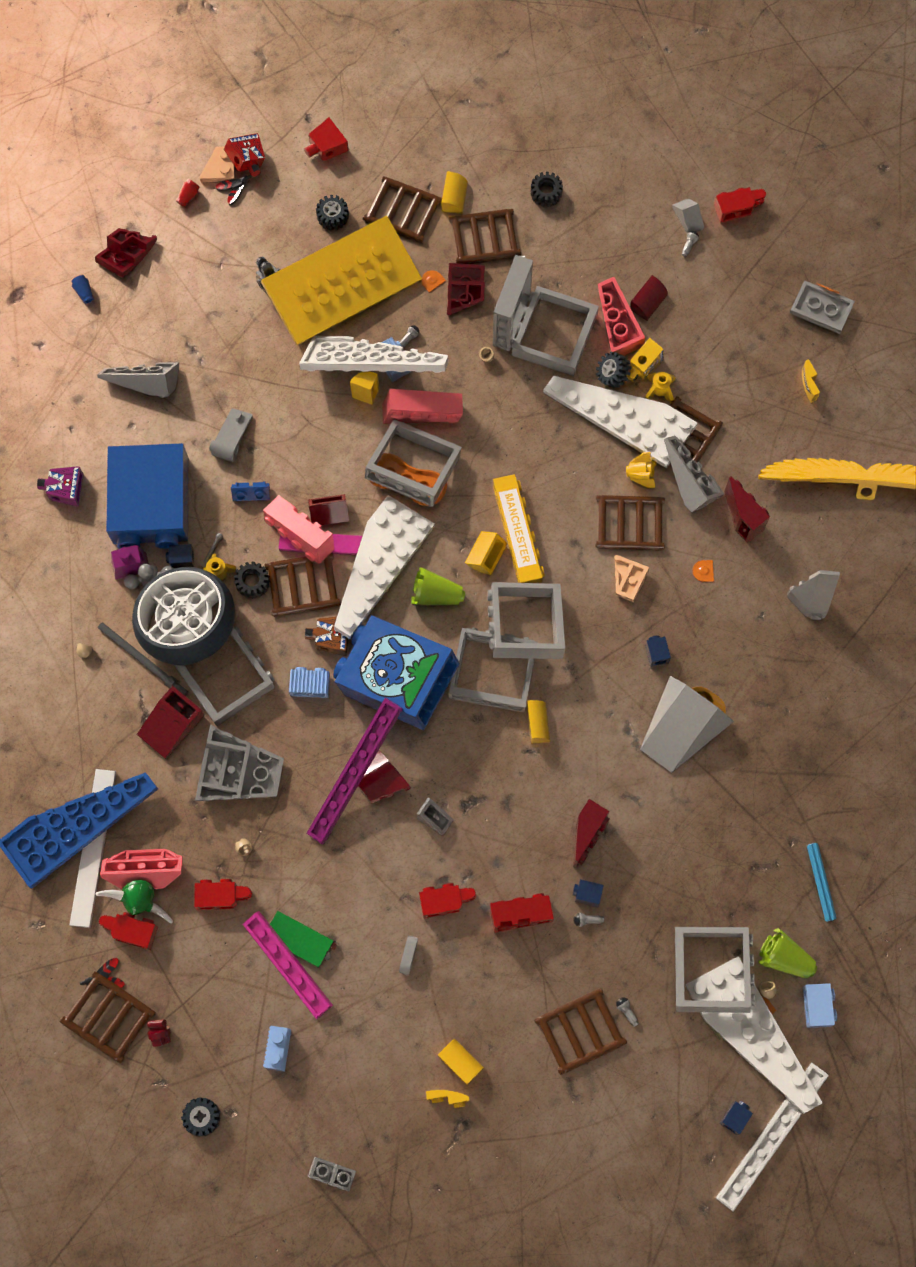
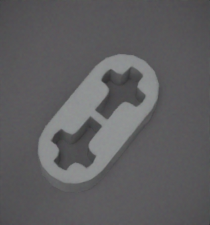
M408 935L399 973L410 974L418 943L417 937Z

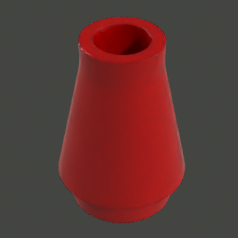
M188 179L183 183L176 202L185 207L199 193V185Z

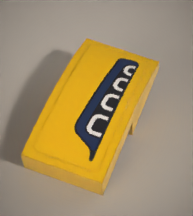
M808 359L802 368V381L810 403L818 399L820 391L814 383L818 374Z

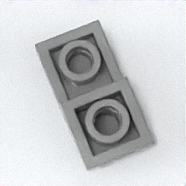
M314 1157L307 1177L350 1191L356 1171Z

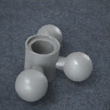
M143 564L138 569L139 577L129 574L125 577L124 584L128 589H135L139 583H142L144 588L159 574L175 568L165 566L161 572H158L157 566Z

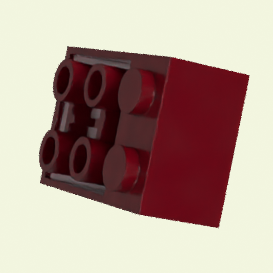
M730 476L724 490L735 531L749 543L765 530L770 516L766 508L760 506L756 502L755 497L743 489L740 481Z
M172 686L158 701L136 735L166 759L205 715L197 705Z
M588 799L576 822L574 868L578 864L583 865L588 857V848L593 849L600 836L598 832L601 831L603 833L610 820L608 818L610 811L591 799Z

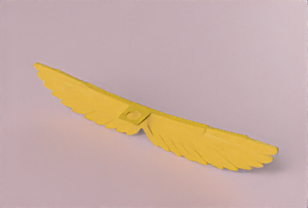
M795 458L794 460L774 462L773 465L766 466V469L760 470L758 479L780 480L781 482L858 484L857 499L873 500L878 485L916 489V466L892 465V463L882 465V463H877L866 470L853 461L840 460L839 462L834 459L807 458V460ZM863 488H870L872 493L865 496L861 494V490Z

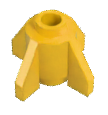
M650 372L647 378L652 385L645 395V399L650 400L654 395H665L666 400L671 404L674 397L670 386L676 380V377L666 372Z
M651 452L641 453L630 461L629 466H626L627 477L647 488L656 487L655 478H650L654 477V468L656 466V461H652Z
M212 554V558L207 562L203 570L214 574L222 581L227 576V572L228 574L235 573L237 568L234 565L224 563L222 559L217 558L216 554Z

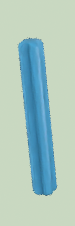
M812 843L807 846L824 918L826 922L834 921L837 917L818 843Z

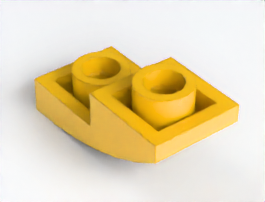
M448 1090L426 1091L427 1101L431 1100L432 1104L444 1102L445 1097H448L449 1105H453L454 1108L465 1107V1102H469V1096Z

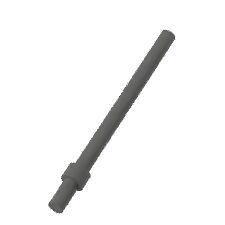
M103 622L99 624V630L163 680L169 689L174 686L183 695L186 696L188 694V691L178 683L176 678L167 675Z

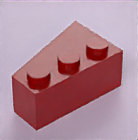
M544 893L532 895L531 898L518 897L509 901L490 903L494 933L550 923L554 920L549 895L544 896Z

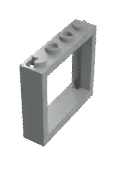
M515 255L493 312V346L507 351L511 349V341L516 336L517 326L522 320L524 309L527 307L531 294L533 260L527 259L525 256Z
M537 286L535 292L532 291L530 294L529 307L524 309L522 315L524 320L519 322L516 332L518 335L516 338L513 337L511 341L512 356L574 376L597 318L599 306ZM539 299L587 314L570 361L521 345Z
M394 419L365 468V479L433 507L460 459L462 447ZM394 434L450 457L433 488L377 465Z
M492 582L491 590H487V601L491 602V606H488V617H491L489 634H492L489 647L493 649V658L563 659L565 638L561 585ZM499 596L551 597L554 644L501 643Z
M237 626L233 627L231 636L264 682L217 713L185 665H174L216 726H219L275 688L273 685L275 679L269 671L265 672L263 670V662L259 656L254 657L251 653L253 648L248 641L244 642L241 639L243 634Z
M474 627L472 629L462 628L456 655L460 664L451 679L449 699L525 713L535 659L529 658L521 699L458 688L466 640L489 644L490 639H492V634H489V630L482 632ZM512 634L501 635V643H538L537 641L530 640L529 637L520 639L515 638Z
M675 927L676 1012L751 1013V1006H755V994H751V986H754V974H750V966H754V955L750 954L749 947H753V934H749V927ZM684 937L743 938L744 1001L684 1000Z

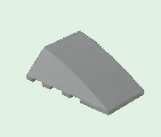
M670 676L640 750L672 773L734 721L692 688Z
M210 725L195 801L277 797L284 758Z

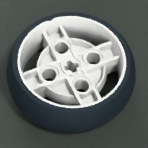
M194 567L175 568L159 574L142 589L133 608V630L140 646L153 658L172 665L193 664L210 657L225 644L234 626L235 605L232 594L227 586L214 574ZM219 601L218 613L216 615L215 620L211 624V607ZM156 609V624L149 630L150 620Z

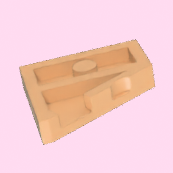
M216 147L200 175L201 182H220L235 179V166L225 153L224 147Z
M615 555L616 596L634 602L646 579L649 567Z

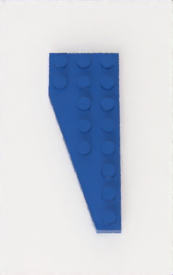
M145 772L124 780L115 786H108L102 791L93 792L69 801L60 807L48 809L44 813L28 817L0 839V848L28 887L32 889L156 792L158 787Z

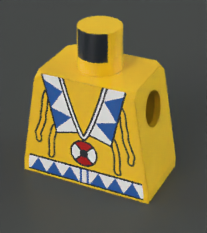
M649 338L630 360L631 370L629 372L631 374L630 376L627 375V378L632 382L639 376L646 379L647 375L664 361V349Z

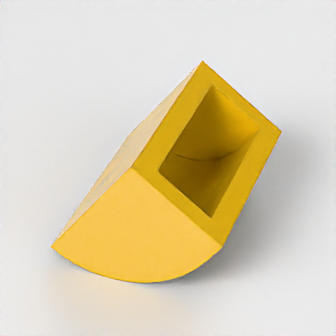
M447 171L441 202L442 212L463 214L468 181L464 176Z
M368 371L355 375L350 381L352 398L373 405L379 392L378 374Z
M481 531L465 564L476 571L492 575L508 543L497 533Z
M528 700L527 714L531 744L550 742L546 702Z
M453 1039L438 1054V1057L466 1085L484 1069L456 1039Z

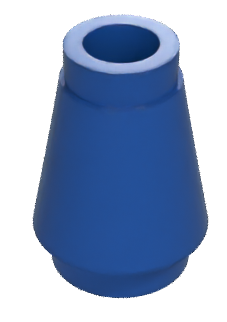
M80 275L72 279V288L85 304L92 302L94 298L88 278Z

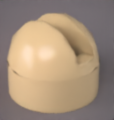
M483 347L479 352V357L483 362H491L494 358V352L490 347Z
M78 643L76 652L78 656L87 658L90 656L93 647Z
M245 838L237 841L235 845L236 851L240 856L248 855L253 849L249 840Z
M765 981L759 985L760 993L764 998L771 999L776 995V985L774 982Z

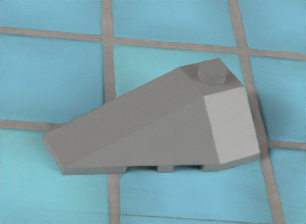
M179 362L156 363V366L148 368L145 367V364L131 369L127 366L104 368L97 374V377L151 396L165 398L170 396L176 389Z
M676 436L664 439L681 497L684 500L685 506L691 512L702 509L724 495L716 480L711 474L707 476L701 470L702 464L690 457V451Z
M819 570L809 576L808 581H800L798 587L794 585L790 587L787 597L805 617H810L812 620H821L828 613L840 572Z

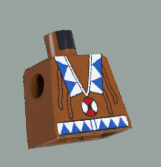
M337 617L317 619V628L305 629V639L315 640L317 650L347 656L348 638L334 630Z

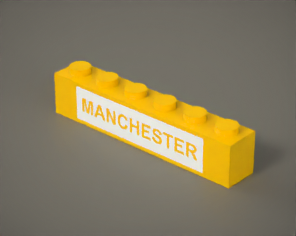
M515 474L493 479V489L518 583H542V577H545L543 566H539L538 563L540 554L538 548H534L533 542H536L535 535L529 529L531 521L529 514H525V498L521 497L519 492L522 491L520 480H516Z

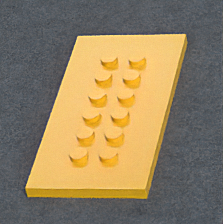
M386 215L262 279L261 283L297 346L421 281L422 277Z

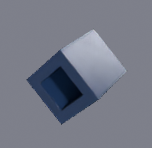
M192 544L169 545V552H166V563H169L173 568L194 567V549Z
M656 635L646 640L645 648L650 667L669 664L671 656L666 637Z
M580 879L579 885L575 884L572 896H576L575 902L599 907L604 885Z
M735 1101L729 1107L720 1124L734 1134L740 1135L753 1113L749 1111L750 1107L742 1101H739V1103Z

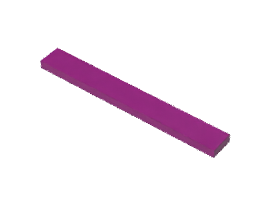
M388 698L383 700L306 833L319 843L325 844L403 710L402 707Z

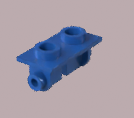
M266 481L253 482V486H249V483L236 482L232 484L231 493L233 501L270 500V484L266 483Z

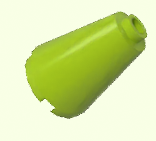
M419 568L420 571L416 574L413 591L416 595L411 598L412 605H459L460 602L464 601L465 591H463L461 585L425 568Z
M779 928L773 930L776 934L773 937L769 935L765 940L759 953L762 961L758 960V963L764 967L802 978L813 977L817 971L816 961L783 930Z

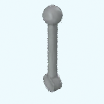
M221 533L216 534V540L214 541L211 549L209 550L205 560H202L200 562L202 568L206 567V564L209 558L211 557L215 547L217 546L219 540L223 539V535Z

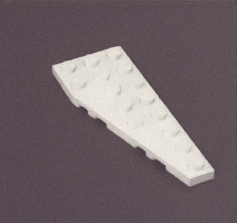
M314 336L299 365L300 370L308 371L343 370L349 372L351 370H360L362 372L415 371L418 373L433 371L440 373L446 370L449 360L448 355L432 352L421 354L418 353L417 349L405 351L401 346L380 342L369 344L368 340L354 341V337Z
M553 376L543 389V393L639 452H651L652 460L665 468L670 464V458L664 439L676 436L684 444L697 427L696 421L665 403Z
M388 495L366 524L334 630L348 639L352 638L356 628L364 622L433 530L435 523Z
M739 956L687 983L685 987L693 1001H744L743 963ZM755 984L751 986V994H755V1006H751V1013L700 1012L706 1023L733 1046L759 1073L764 1075L773 1086L779 1089L803 1114L822 1104L821 1099Z

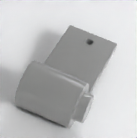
M232 408L215 441H211L209 447L211 455L234 462L239 451V442L253 414Z

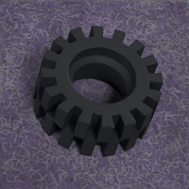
M541 172L540 177L536 175L535 179H532L530 194L532 200H536L537 205L541 203L542 207L547 204V207H550L551 203L553 206L556 205V201H560L563 191L562 180H559L560 177L558 175L555 177L553 172L551 175H549V172H546V175ZM544 185L551 186L553 192L543 193L540 191V187Z
M252 561L249 564L245 562V566L240 565V570L237 569L235 571L234 582L236 588L246 598L252 596L253 599L256 598V595L261 597V593L265 594L267 592L266 588H269L268 572L260 563L255 564ZM249 574H256L259 577V582L255 586L245 584V578Z

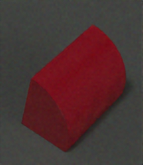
M651 275L631 300V311L648 321L668 296V291L664 284Z
M345 494L308 499L312 524L317 522L320 525H328L349 521Z

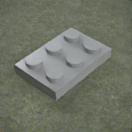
M804 280L790 310V314L840 334L855 301Z

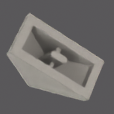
M685 199L672 205L687 234L690 231L697 232L704 229L698 203Z
M427 798L417 813L419 821L442 836L454 820L430 798Z

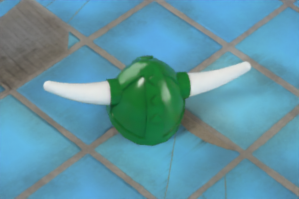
M132 881L126 884L122 891L105 890L96 893V896L111 897L123 902L130 915H138L147 911L161 916L169 923H173L171 917L161 907L152 902L154 888L147 881Z

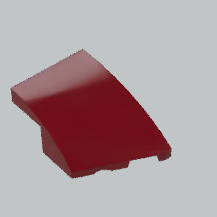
M118 228L107 236V248L95 256V262L124 278L149 253L157 241V236H142L140 232Z
M449 263L447 315L484 301L485 265Z
M380 750L358 785L363 795L371 803L394 796L396 791L402 789L408 791L411 789L407 781Z

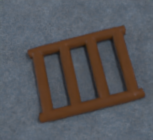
M383 176L380 190L368 214L363 216V220L368 223L379 220L374 216L389 186L395 187L399 190L387 212L389 220L392 221L405 192L415 195L400 227L392 225L397 234L423 242V234L437 205L441 204L442 198ZM421 198L431 201L417 232L407 230Z
M502 209L449 217V222L453 226L458 256L456 263L464 264L515 257V255L521 256V251L517 247L512 219L514 210ZM505 217L511 250L500 251L494 218ZM487 219L493 252L483 254L477 220ZM470 221L475 255L465 256L459 223Z
M676 396L670 404L672 408H679L712 427L707 436L696 429L691 433V436L702 441L698 450L684 443V446L693 456L692 459L698 462L720 430L723 422L709 418L681 402L682 399Z
M596 496V500L599 502L598 541L595 544L596 548L665 549V545L662 543V504L665 502L664 497ZM606 503H617V541H606ZM625 503L636 504V542L625 541ZM644 504H655V542H643Z
M330 553L323 560L330 600L325 601L318 600L313 563H316L315 561L312 562L307 557H300L264 564L269 574L274 608L271 612L272 616L341 605L340 599L337 598L332 566L333 553ZM305 564L311 603L300 604L294 566ZM287 567L292 606L281 608L276 569Z
M94 971L91 976L93 979L67 1016H63L59 1022L121 1064L124 1059L123 1055L149 1017L152 1018L156 1012L103 975ZM100 983L109 991L82 1028L74 1023L73 1020ZM115 995H117L126 1002L99 1040L90 1034V1031ZM133 1006L141 1011L142 1015L117 1051L107 1045V1042Z
M602 988L534 1019L537 1026L540 1025L559 1065L558 1073L560 1075L627 1044V1040L621 1036L602 997L604 995ZM592 1000L596 1001L614 1039L613 1042L604 1046L584 1004ZM576 1008L596 1050L588 1054L584 1053L566 1015L567 1012ZM556 1017H559L577 1056V1059L566 1063L547 1023Z

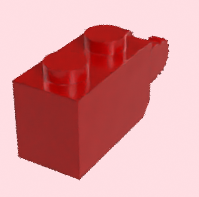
M748 187L716 195L714 207L720 223L750 216L754 207L761 206L764 203L766 192L762 188L751 191V188Z
M221 879L220 882L212 883V880H200V883H195L194 907L196 910L234 909L237 906V901L249 900L253 894L248 886H237L235 882H232V879Z
M454 883L444 884L442 888L438 889L426 887L422 889V892H419L424 919L458 913L462 909V903L474 901L476 897L474 888L459 889V885L454 886Z
M124 912L123 915L117 914L116 918L107 915L100 917L98 921L100 926L111 930L110 933L116 941L151 951L158 930L153 920L148 918H142V921L134 919L135 915H130L127 912Z

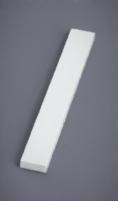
M96 769L92 793L102 791L108 786H114L116 771ZM107 830L82 849L70 926L91 928Z
M810 1063L805 1070L815 1091L818 1092L829 1075L813 1063ZM787 1098L716 1197L718 1201L732 1212H734L802 1115V1112Z

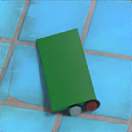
M277 911L270 923L271 927L294 955L318 968L323 960L326 961L331 958L330 951L337 948L336 941Z

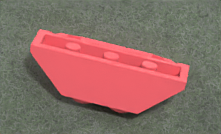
M167 849L125 850L109 859L102 860L100 876L120 889H123L126 884L135 880L147 881L154 889H164L181 875L183 857Z

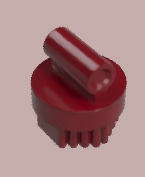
M165 1019L148 1021L147 1026L150 1030L147 1034L153 1047L171 1042L170 1026H167Z

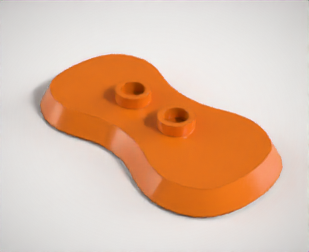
M383 453L377 463L382 468L430 488H433L440 476V473L432 470L414 468L400 457L390 453ZM370 481L374 486L378 488L391 490L389 488H386L382 485ZM447 482L444 488L442 489L439 497L437 498L435 504H437L444 497L447 490ZM411 498L415 503H417V504H419V505L429 506V505H427V504H425V503H422V502H420V501H417V500Z

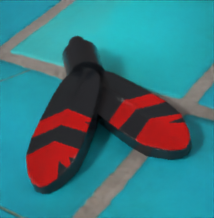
M249 174L241 179L222 181L216 185V189L220 191L232 189L227 199L228 204L231 205L237 201L244 185L250 181L252 176Z
M112 958L103 964L97 972L122 988L125 985L124 981L108 976L117 967L119 962L118 958ZM85 978V981H81L80 985L86 984L88 986L93 978Z

